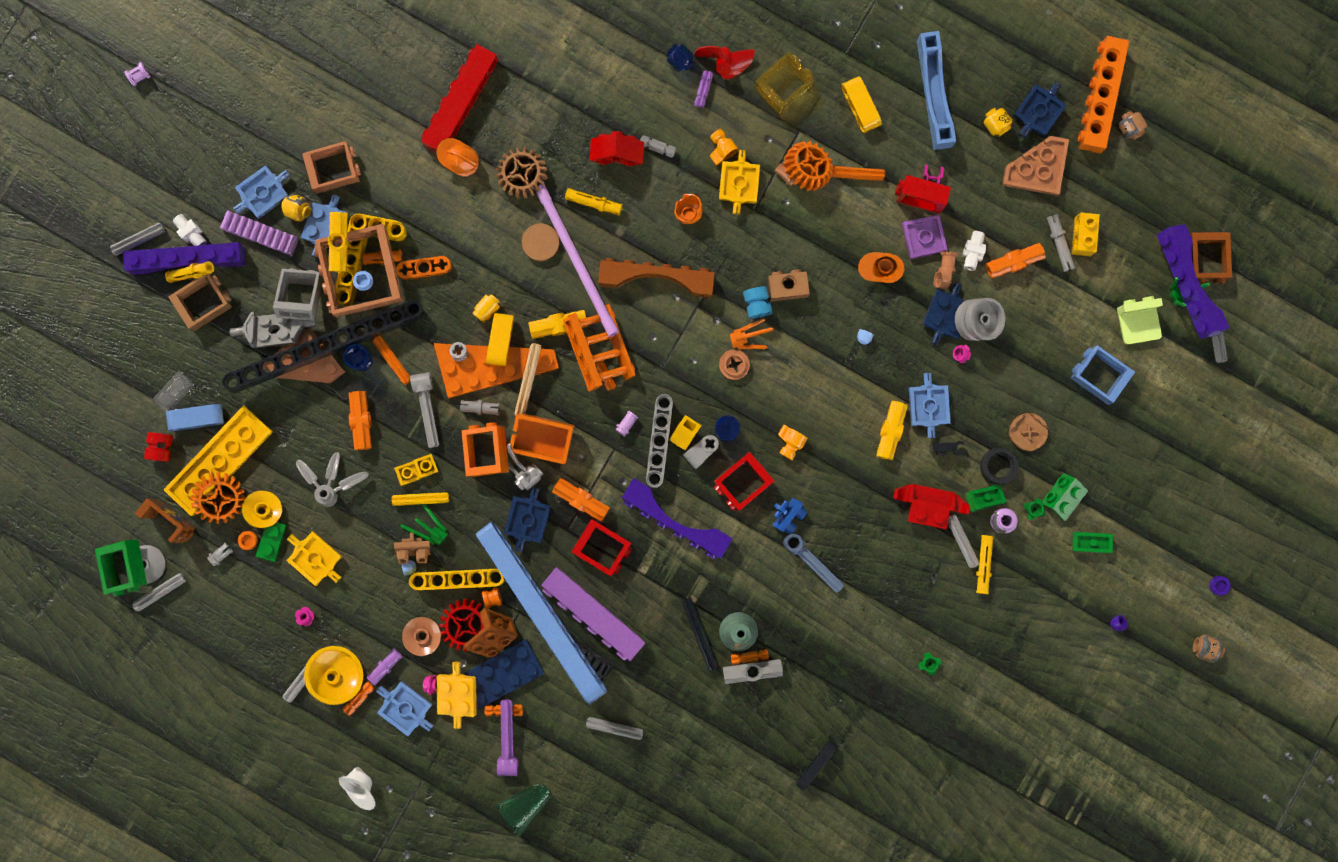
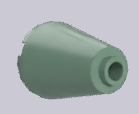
M736 612L724 618L720 625L719 635L727 648L733 651H744L755 643L758 636V628L752 617L745 613ZM739 630L744 631L742 637L737 636Z

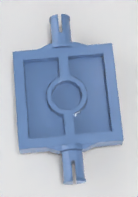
M265 165L235 187L241 196L242 202L233 207L234 210L239 214L248 208L260 219L282 203L285 197L289 196L283 189L282 182L291 176L286 170L276 176Z
M332 195L329 205L312 203L311 213L307 218L301 235L302 239L310 241L316 246L315 240L329 237L330 212H344L336 208L340 199L339 196ZM314 248L312 256L316 257Z
M924 373V385L909 387L911 426L927 427L928 438H936L935 426L950 424L948 385L932 384V373Z
M403 681L391 692L382 686L376 691V693L385 698L383 706L377 713L405 735L410 736L412 731L419 725L428 732L434 726L424 719L427 711L433 704Z

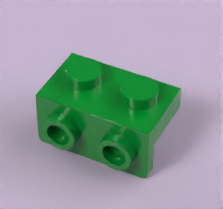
M1063 473L1045 496L1042 504L1050 508L1060 519L1066 521L1088 490L1076 478Z

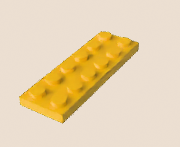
M243 405L167 485L164 491L190 516H194L197 508H192L191 504L195 501H192L190 497L196 495L192 493V488H198L195 483L197 481L203 483L201 480L202 476L209 479V473H212L213 477H217V472H220L221 477L228 473L229 479L273 431ZM215 485L208 487L202 495L212 492Z

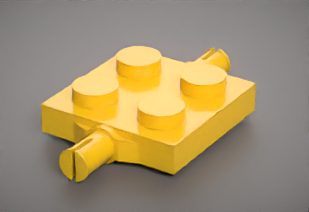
M738 150V161H722L719 200L734 203L733 214L735 215L737 207V215L741 214V204L757 203L760 165L745 162L746 150H743L742 157V150Z
M312 531L302 541L293 534L289 536L290 538L287 541L294 545L295 548L293 554L286 561L313 585L317 586L327 576L335 581V583L342 578L333 569L343 556L318 534Z
M452 662V674H439L437 676V714L454 717L453 728L455 729L462 728L461 717H474L477 715L476 677L461 674V662Z

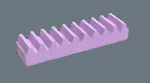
M231 211L226 212L220 229L290 256H293L299 238L294 235L274 229Z

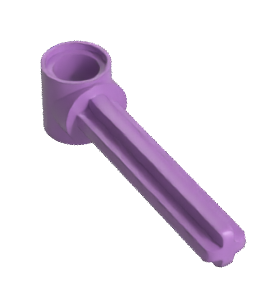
M505 699L500 702L502 756L497 760V775L518 776V758L513 755L512 701Z

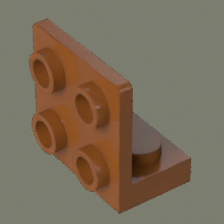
M484 608L480 612L484 629L464 645V648L492 658L517 638L518 635L512 618Z

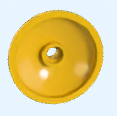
M328 646L318 650L308 660L304 671L305 685L309 693L316 700L328 705L343 704L352 699L360 690L363 682V668L359 659L350 650L340 646ZM328 675L333 676V681L328 679Z

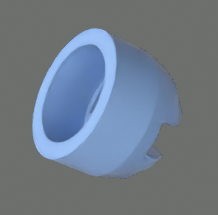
M859 329L857 339L861 344H868L871 342L874 334Z
M409 560V563L402 564L404 576L411 575L416 571V563Z

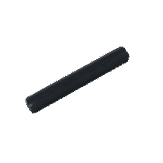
M688 597L682 600V604L708 671H714L718 668L692 598Z

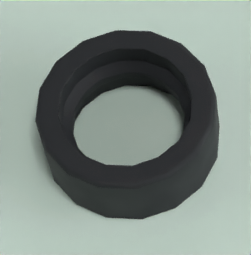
M1006 448L989 450L980 461L982 476L992 484L1001 485L1008 483L1018 473L1019 463L1017 457ZM995 455H1003L1010 462V471L1004 477H995L989 472L988 463Z

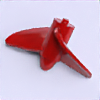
M704 46L697 49L694 56L717 58V72L723 79H731L749 67L753 61L755 51L749 49L731 53L727 47Z

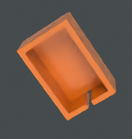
M517 413L513 431H518V434H512L510 444L516 454L566 464L575 425Z

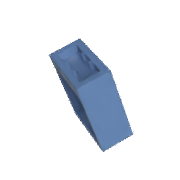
M1098 345L1092 348L1089 347L1082 356L1084 360L1081 364L1077 363L1073 368L1072 373L1074 374L1071 379L1107 405L1112 404L1135 371ZM1094 355L1120 373L1106 394L1080 376Z

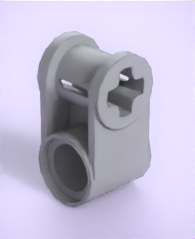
M708 435L691 447L683 456L696 470L716 451L719 445L718 440L715 436ZM713 439L715 441L713 444L714 448L709 447L707 449L705 447L707 444L705 440L711 441Z

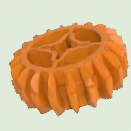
M802 141L794 144L787 151L783 167L787 168L785 173L790 175L788 180L792 179L794 181L793 185L798 184L800 189L805 187L806 191L811 189L815 191L823 188L830 181L834 173L832 171L834 165L831 164L833 159L828 158L829 153L823 151L824 147L819 148L817 143L812 145L811 141L807 143Z
M217 472V477H213L212 473H209V479L202 476L201 480L203 483L198 481L195 483L198 488H192V493L196 495H192L190 498L192 501H195L191 504L192 508H197L195 513H202L200 516L202 520L208 516V523L215 519L216 524H219V519H223L224 523L227 522L228 516L234 519L233 512L240 514L239 508H242L243 503L241 501L245 500V496L241 495L244 493V489L239 488L241 483L239 481L235 482L234 476L228 480V473L221 477L220 472ZM215 485L212 492L202 495L208 487ZM221 485L229 487L234 494L222 491ZM219 490V495H221V498L219 499L217 506V501H215L216 495H218ZM202 501L214 505L215 511L206 508ZM233 501L227 509L221 511L224 504Z

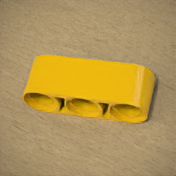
M858 76L841 84L842 91L861 131L865 133L881 126V118L861 77Z
M494 313L486 364L506 366L514 315Z

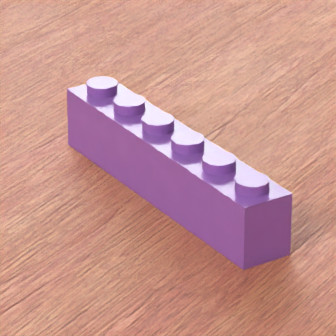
M558 567L554 569L541 585L544 587L542 591L550 598L554 596L559 600L557 604L564 610L570 609L574 613L572 615L573 618L579 623L584 621L588 625L587 629L596 636L598 633L603 637L602 642L606 646L616 648L618 650L616 654L624 661L626 659L631 661L646 643Z

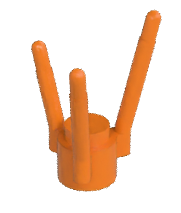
M762 318L740 329H736L734 333H730L733 348L738 347V350L767 349L766 345L744 344L747 343V338L773 331V328L770 327L745 334L744 331L764 322L765 318Z

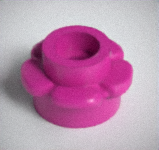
M957 346L953 351L954 359L959 361V363H966V360H969L971 357L969 346Z
M302 607L301 610H297L295 613L297 624L309 626L314 619L313 611L308 607Z

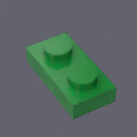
M1000 484L969 491L965 494L972 512L1003 505L1007 502Z
M276 522L274 525L265 528L256 557L276 562L288 525Z
M1073 532L1072 551L1113 553V534Z

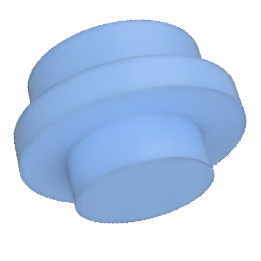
M360 271L355 274L353 283L357 289L365 291L372 286L373 278L370 273Z

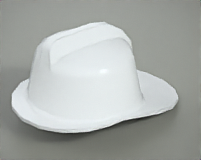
M356 767L347 777H340L339 784L357 806L365 810L374 809L375 800L370 793L372 779L363 770Z

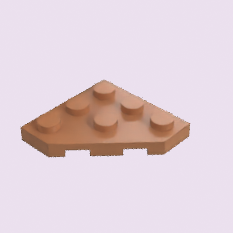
M1050 136L1005 167L1002 186L1058 196L1062 184L1069 139Z
M308 327L302 332L300 341L286 344L275 354L315 339L318 336ZM322 343L320 350H326V346ZM304 350L302 357H309L311 350ZM330 355L276 378L331 384L344 374L345 370L334 356ZM292 357L285 358L284 365L291 364ZM267 365L269 370L272 372L274 369V365Z

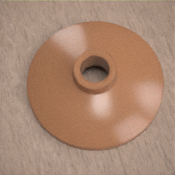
M417 617L409 621L404 627L402 641L410 653L417 656H426L438 648L441 641V631L437 623L432 619ZM421 632L426 634L424 640L420 639L419 635Z

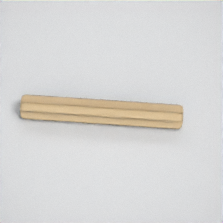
M532 343L530 346L514 413L515 416L517 413L526 414L541 351V345Z

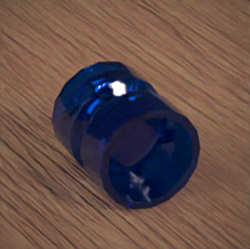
M350 345L344 351L343 359L345 364L357 372L367 371L373 364L371 352L361 345Z
M730 415L720 417L714 427L716 437L723 442L734 440L740 431L738 420Z

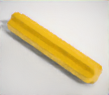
M446 492L392 496L393 506L449 502V494Z

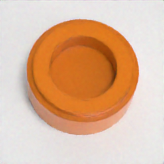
M244 531L238 537V545L244 550H253L259 543L257 534L252 531Z

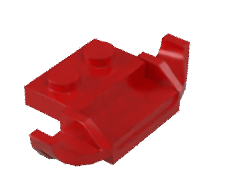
M910 484L896 488L893 499L911 503L907 522L946 529L950 511L962 514H969L970 512L969 504L951 491Z

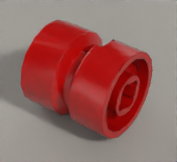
M147 432L146 443L149 446L145 448L144 459L170 462L171 451L168 448L172 446L173 435Z

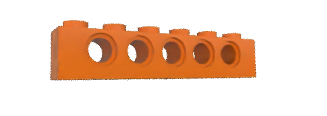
M1107 36L1098 45L1097 53H1099V58L1094 63L1093 70L1095 71V76L1092 77L1089 88L1092 90L1086 99L1085 106H1088L1081 122L1084 124V127L1078 136V142H1080L1079 149L1101 154L1107 147L1129 40ZM1106 56H1111L1113 62L1109 61ZM1103 73L1109 76V80L1103 77ZM1099 91H1102L1106 98L1101 97ZM1095 109L1100 110L1102 116L1097 115ZM1091 127H1095L1098 134L1093 133Z

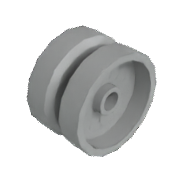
M991 298L966 300L959 305L956 311V329L960 336L966 340L985 341L995 339L1002 333L1005 326L1004 309L999 302Z

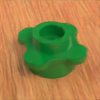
M1037 498L1033 502H1026L1024 504L1029 520L1045 516L1046 511L1041 499Z
M926 652L918 667L920 670L927 671L929 675H935L938 666L941 665V660Z

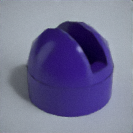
M1122 615L1115 616L1110 622L1111 628L1115 631L1120 632L1128 628L1127 620Z

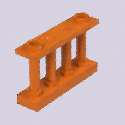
M607 304L605 307L619 331L615 320V313L611 309L610 304ZM573 313L563 319V323L588 391L596 390L602 386V380L623 375L625 381L634 377L635 367L630 361L620 331L612 337H609L607 332L586 337L582 327L601 322L600 316L594 315L579 319L577 314ZM610 339L613 350L596 355L591 354L590 344ZM613 357L617 358L619 368L602 373L597 371L596 362Z

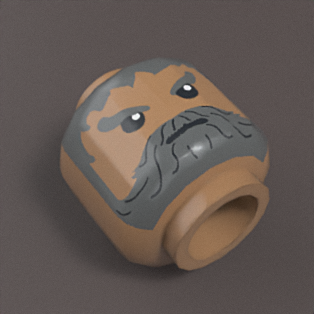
M1129 111L1121 116L1123 120L1119 122V128L1126 139H1132L1133 141L1146 133L1147 123L1140 112L1132 113V111Z
M1209 635L1197 637L1193 644V652H1195L1196 657L1211 663L1222 658L1225 652V648L1222 647V641Z

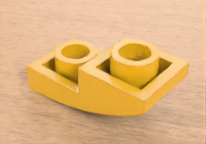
M432 454L394 468L400 486L438 472Z

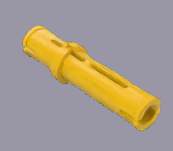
M570 188L567 189L565 200L598 209L599 212L605 211L619 216L623 204L609 201L605 197H595Z
M210 261L201 264L193 263L189 267L167 271L165 278L169 283L189 278L197 279L205 274L214 272V265Z
M981 535L979 572H976V576H978L976 593L989 594V580L992 577L990 569L994 536Z

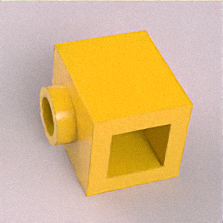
M685 415L669 440L686 450L702 425Z

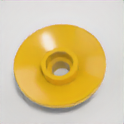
M256 491L250 494L242 505L244 519L256 528H267L274 525L282 513L280 500L268 491ZM264 509L265 513L259 514L258 510Z

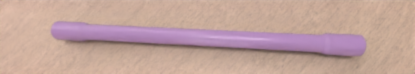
M538 185L540 190H534L548 213L600 316L605 331L609 337L615 336L619 331L588 274L552 202L545 185Z

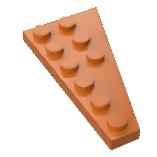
M434 343L449 399L523 379L530 348L509 347L506 366L486 364L488 346L465 345L468 350V356L465 360L459 362L455 361L450 355L449 349L452 344ZM460 348L457 349V355H460L461 350ZM541 349L535 375L559 369L555 351L552 349Z

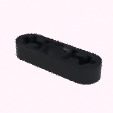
M828 740L798 778L795 785L804 791L838 746L831 740Z

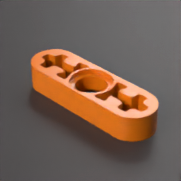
M437 256L400 262L396 266V271L401 279L410 280L447 274L451 271L452 264L447 257ZM441 261L448 264L444 267V270L440 267H434L436 271L433 272L431 262H434V265H440ZM427 263L429 270L426 273H421L419 271L420 264ZM415 264L417 274H414L412 270L407 271V275H404L400 270H403L404 266L408 269H414L412 265Z

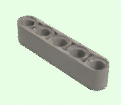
M667 394L659 395L655 402L646 482L651 488L660 487L664 479L673 400ZM667 399L670 405L667 408H661L659 401ZM658 418H665L667 425L659 427L656 424ZM661 436L665 439V443L663 446H656L654 439ZM655 455H659L663 459L662 463L658 466L654 465L651 461ZM653 474H657L660 477V482L656 485L651 484L649 481L650 476Z

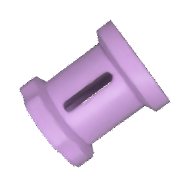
M142 62L138 63L139 66L134 69L125 71V75L134 87L144 78L151 77Z

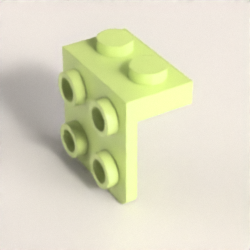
M1154 296L1142 298L1143 301L1136 302L1135 299L1124 301L1122 306L1117 308L1124 344L1158 340L1162 337L1157 308L1163 306L1161 298L1154 299Z

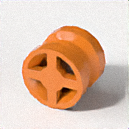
M498 587L493 588L491 591H482L484 604L487 609L494 605H502Z

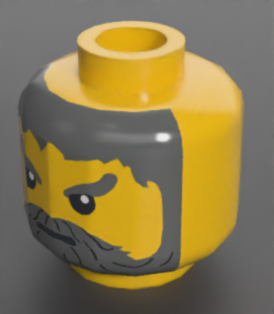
M291 194L282 201L281 208L286 217L298 222L309 217L311 206L306 198L297 194Z

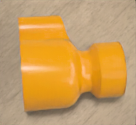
M722 129L715 131L710 136L712 142L717 144V148L710 155L716 166L738 152L739 149L732 139L726 138V134Z
M783 425L778 435L786 442V446L782 447L779 453L793 461L796 456L795 452L803 448L808 438L796 430Z

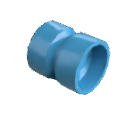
M766 286L748 289L743 292L745 303L749 304L746 308L749 319L760 318L773 313L771 303L767 301L769 294Z

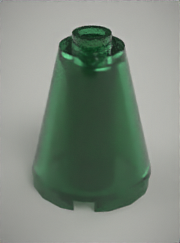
M538 783L499 802L495 807L500 811L501 816L514 832L517 831L516 835L520 837L550 800L548 795L551 793L544 784L540 786Z

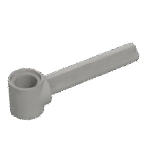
M426 372L410 375L412 390L418 393L428 447H438L439 439L429 392L433 389L431 374Z

